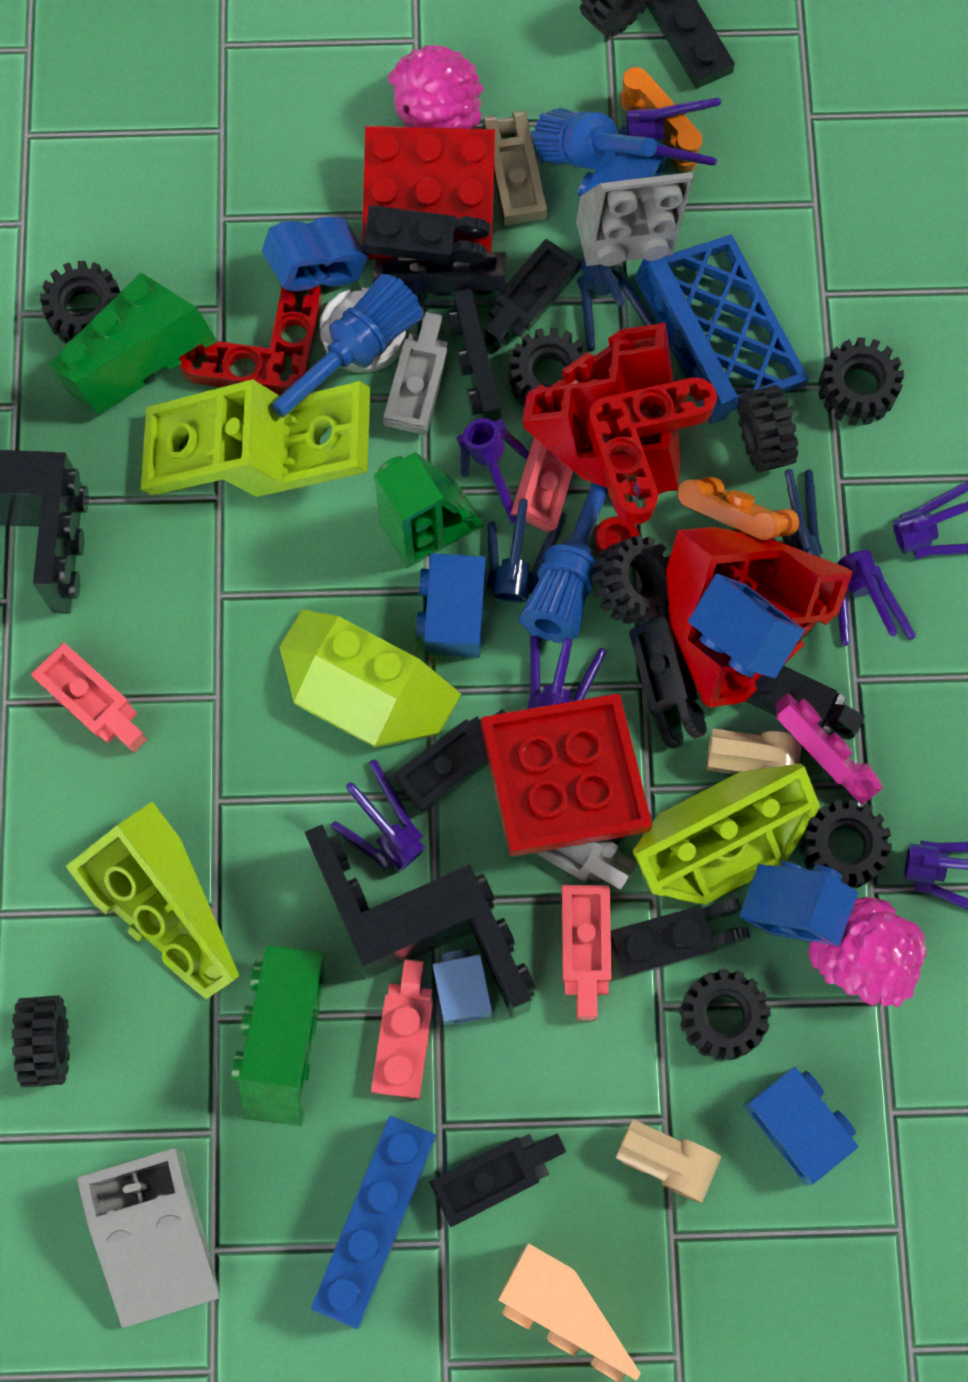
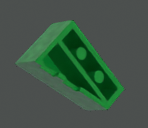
M140 272L48 365L74 399L99 415L146 386L143 379L164 366L172 370L181 364L179 357L200 344L207 348L217 342L196 306Z
M416 452L405 458L396 456L389 459L374 474L380 525L406 568L413 566L429 557L431 553H436L485 526L458 482Z
M266 945L263 961L254 962L250 982V990L256 991L254 1005H246L244 1008L241 1035L247 1036L244 1052H235L231 1075L232 1081H238L244 1119L302 1126L304 1110H302L301 1098L305 1079L309 1080L311 1064H308L313 1034H316L325 975L324 952Z

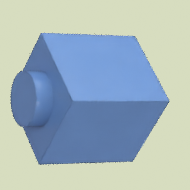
M467 949L442 954V962L432 965L444 1026L447 1027L492 1017L480 954L470 956Z

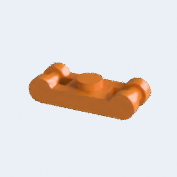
M632 67L624 73L620 103L625 111L658 109L675 105L644 69ZM684 114L663 118L664 139L661 141L667 147L694 153L700 152L702 135ZM673 159V165L679 172L688 173L697 167V163Z
M717 477L686 480L678 488V498L684 506L761 540L790 536L799 528L798 515L792 509L769 510L755 504V497L748 493L737 490L725 491L724 484Z

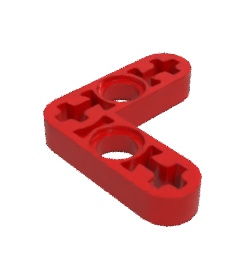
M320 285L308 289L309 295H305L303 299V313L296 311L295 295L299 294L300 291H289L281 287L269 348L217 341L207 348L200 344L179 357L184 376L190 382L214 387H225L253 379L281 396L309 370L322 304ZM291 325H298L306 330L305 337L297 343H290L282 338L283 331ZM201 354L206 355L208 362H203L200 369H195L192 361H197ZM285 355L292 357L291 363L294 374L289 375L288 381H281L279 373L284 372L286 365ZM221 356H224L222 360L223 373H219L217 364L221 365ZM239 359H249L255 363L254 371L245 377L234 375L231 372V367Z
M701 378L683 379L603 397L592 404L587 419V431L614 510L624 522L630 524L647 522L653 516L659 499L658 490L639 438L706 422L711 417L717 400L716 390L707 380ZM688 395H693L696 401L704 400L702 406L696 407L694 402H686ZM653 402L663 409L664 415L659 419H649L642 415L639 407L644 403ZM679 406L677 413L675 414L674 407ZM603 414H608L610 420H617L614 428V439L610 440L611 430L608 423L600 421ZM623 451L632 456L635 464L629 469H619L611 463L610 456L615 452ZM634 480L633 489L637 499H645L642 508H637L635 502H627L631 492L629 483Z

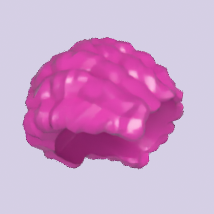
M425 45L420 50L414 48L410 54L402 56L388 74V82L394 86L396 112L406 127L473 129L480 123L482 113L479 108L482 103L479 96L484 89L479 83L475 65L470 64V61L463 57L461 52H454L441 45Z
M870 897L856 898L840 946L810 942L808 956L813 967L819 969L820 975L825 976L827 984L836 983L837 986L845 990L847 995L855 996L857 994L863 1002L872 1006H876L880 1002L886 1007L889 1005L900 1007L904 1000L913 997L914 988L920 979L921 967L927 954L924 934L917 924L896 915V909L891 907L888 901Z

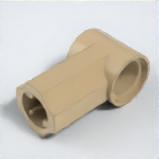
M712 729L708 745L706 770L735 775L740 771L800 764L802 745L791 733L768 731L763 732L761 735Z
M634 1119L631 1120L615 1159L623 1164L661 1180V1185L669 1190L701 1204L722 1158L717 1153L683 1138L680 1141Z

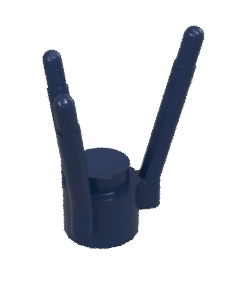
M585 257L581 259L583 275L577 279V283L582 297L584 329L588 351L595 350L591 291L593 290L595 294L600 296L611 293L617 305L622 306L625 303V299L619 288L620 286L644 325L655 324L627 280L622 266H603L601 264L586 266Z
M787 469L785 471L789 501L791 509L798 515L799 528L793 535L782 537L783 544L821 558L820 555L823 554L819 541L813 471L807 469L804 472L808 528H806L794 472L791 469Z
M522 498L519 501L510 558L503 559L501 566H499L496 523L494 521L488 522L489 577L487 586L493 588V597L515 603L528 601L529 593L532 594L539 581L537 573L540 565L544 563L545 551L548 547L555 544L566 518L564 512H561L557 528L549 531L531 572L528 571L529 564L520 560L528 507L527 499Z

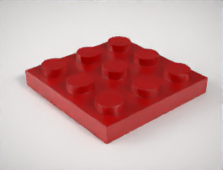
M365 126L362 247L369 205L457 216L456 219L463 216L483 219L490 223L489 237H486V239L454 237V243L461 240L480 243V245L486 247L487 253H492L495 129ZM366 253L368 255L367 260H375L376 257H393Z
M620 693L481 717L480 725L509 857L651 831L653 825Z

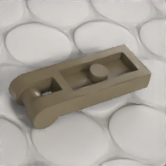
M526 111L512 112V117L497 119L496 115L483 117V128L495 129L494 178L504 226L547 219V207ZM515 134L514 138L501 139V136Z

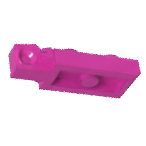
M787 693L776 703V715L781 724L838 784H842L861 805L881 791L883 788L882 782L870 764L855 763V760H851L849 757L853 752L837 733L834 732L830 736L827 735L817 724L821 721V717L805 699L797 702Z

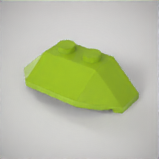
M302 609L279 647L294 704L374 748L439 735L461 698L459 691L423 661L340 616Z
M802 764L740 771L659 813L652 823L651 831L643 835L634 848L633 853L652 894L665 895L678 900L706 905L752 881L758 864L779 866L780 861H788L804 835L810 818H814L820 805L805 766Z

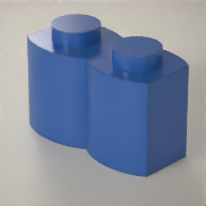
M320 217L308 224L301 221L280 222L269 228L262 248V253L283 289L289 291L308 290L320 284L340 286L352 283L360 279L368 259V255L363 251V247L347 221L340 217Z

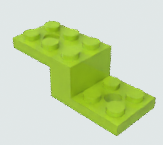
M253 379L146 407L141 490L153 496L218 480H225L251 495L259 497L367 473L370 387L361 381L310 393L284 418L277 415L271 407V404L279 395ZM332 426V433L329 439L320 445L321 436ZM189 435L187 445L183 450L179 451L180 444H182Z

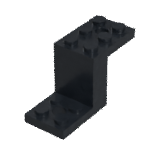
M0 450V525L39 527L33 585L52 613L71 614L72 599H78L80 593V575L78 571H75L76 556H82L84 552V531L82 528H79L81 513H87L88 488L82 485L79 470L73 468L66 452Z
M322 824L304 832L368 979L403 964L404 960H412L473 932L511 1018L513 1019L529 1012L532 1001L531 997L535 996L534 990H536V987L525 963L523 962L516 966L511 953L515 952L513 945H515L514 938L505 919L501 918L496 921L491 912L495 908L493 904L495 898L484 874L475 877L471 866L467 865L369 909L357 878L355 877L347 881L344 872L351 870V866L338 835L335 834L328 837Z

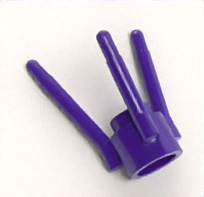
M703 99L658 109L627 110V135L649 137L655 141L663 140V118L720 106L721 99ZM657 145V150L654 154L710 166L717 164L715 157Z
M486 418L476 419L469 423L464 433L456 438L460 446V474L463 477L469 475L470 456L475 462L487 465L510 522L515 524L516 516L511 514L513 502L497 462L503 455L505 449L504 441L526 460L529 451L507 430L503 420L494 422Z
M968 481L915 510L900 514V518L893 520L894 536L903 554L913 552L916 560L931 555L968 554V544L931 545L932 541L939 537L937 523L968 511V501L935 514L930 513L968 491Z
M862 550L841 558L837 564L853 572L838 613L841 644L847 646L850 643L848 591H851L853 597H862L870 594L888 634L896 636L898 631L888 610L889 607L907 638L913 640L916 634L885 582L880 566H876L872 553L868 550Z
M531 635L530 698L527 709L583 700L601 667L606 650L600 648L597 651L573 699L570 700L571 692L564 689L563 684L569 663L572 640L570 638L564 639L553 685H545L543 692L540 693V637Z
M373 759L369 763L370 768L403 829L398 823L391 826L352 782L346 785V789L382 831L383 834L376 841L381 849L379 850L337 821L331 824V828L372 857L384 871L392 866L399 873L416 860L426 848L419 841L423 838V835L411 822L378 761Z
M920 840V844L909 843L905 859L904 880L915 882V892L932 894L959 907L968 909L967 898L934 884L935 880L944 882L947 868L968 870V859L951 858L947 854L968 852V842L935 843Z

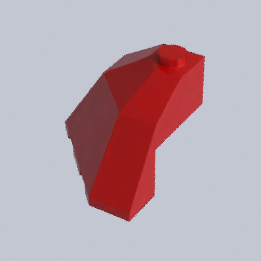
M665 323L619 330L608 338L609 346L595 356L587 352L561 370L563 375L561 380L550 387L539 385L526 395L522 421L524 429L585 481L607 487L587 431V419L592 404L603 397L673 382ZM653 402L644 403L639 407L642 415L649 419H659L664 415L663 409ZM674 407L675 414L677 413V407ZM603 414L600 421L608 423L611 430L610 440L614 439V428L617 420H610L608 414ZM678 429L639 438L658 494L678 491L680 477ZM623 451L615 452L610 456L611 463L619 469H629L635 464L632 456ZM634 480L629 483L631 488L630 495L636 496L633 489Z
M716 527L678 530L666 569L670 625L703 703L709 708L743 703L758 690L755 683L762 676V674L756 673L753 678H750L736 671L728 664L731 657L725 652L721 654L704 645L699 640L702 633L688 622L716 573L745 583L805 629L786 660L787 662L804 646L801 638L818 622L826 626L839 613L853 572L844 566L773 539L761 540L747 533Z

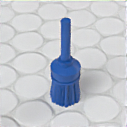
M562 107L552 109L547 113L539 114L540 120H537V125L534 126L536 130L531 132V138L535 139L533 145L536 146L535 151H538L537 156H540V161L554 165L571 164L580 168L599 169L607 165L615 153L650 157L657 150V143L653 138L618 134L614 122L607 115L599 112H573Z
M381 274L353 308H348L343 312L339 320H335L329 325V333L333 342L327 346L328 353L271 404L275 413L284 418L340 366L347 367L351 363L362 368L370 366L376 356H380L386 351L387 343L422 319V308L419 306L417 296L404 285L401 279Z
M594 483L591 484L571 539H567L563 545H553L546 549L543 557L544 563L540 565L537 573L539 581L518 620L527 631H530L531 635L539 636L547 641L552 640L554 643H563L566 638H570L572 641L578 638L586 596L591 593L594 585L592 583V574L599 572V570L593 568L595 559L590 555L591 549L588 544L608 492L607 487Z

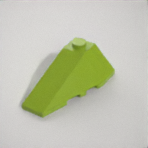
M153 801L116 825L66 865V868L95 906L105 914L111 910L130 925L128 934L138 942L144 938L162 952L163 963L205 999H208L239 977V973L184 845Z

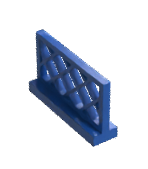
M732 234L675 252L673 255L665 256L659 260H642L635 280L657 323H665L668 344L686 379L701 378L707 380L716 390V404L711 417L708 419L710 424L726 419L729 412L736 410L737 406H739L737 400L740 395H736L729 381L731 372L754 380L751 391L778 385L783 390V393L806 385L809 378ZM725 251L732 264L730 273L707 264L709 256ZM682 265L696 271L697 275L693 285L676 279L671 268ZM702 274L725 283L721 297L697 288ZM731 286L747 292L752 301L749 309L726 300ZM693 298L716 308L712 321L694 314L690 307ZM721 310L745 320L740 333L716 324ZM750 322L767 329L771 337L768 345L745 336ZM712 335L736 344L731 358L713 351L709 343ZM741 347L764 356L759 370L736 361ZM769 359L786 365L791 377L781 380L766 374L765 370ZM704 400L698 401L700 406H702Z

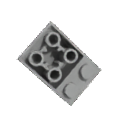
M692 172L600 183L581 195L576 223L586 266L599 264L614 266L622 261L638 259L655 261L665 256L673 255L693 182Z
M177 1148L169 1149L77 1177L88 1228L122 1328L221 1298L183 1150Z

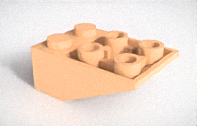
M526 1243L497 1297L499 1301L506 1304L502 1311L503 1315L530 1330L534 1321L549 1329L550 1331L546 1339L574 1357L579 1348L594 1356L591 1365L594 1366L593 1368L617 1382H622L625 1374L637 1381L641 1373L575 1270L531 1244Z

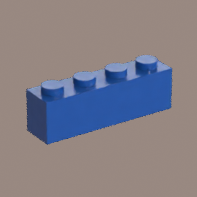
M389 1115L311 1310L355 1329H359L362 1326L437 1139L436 1134Z

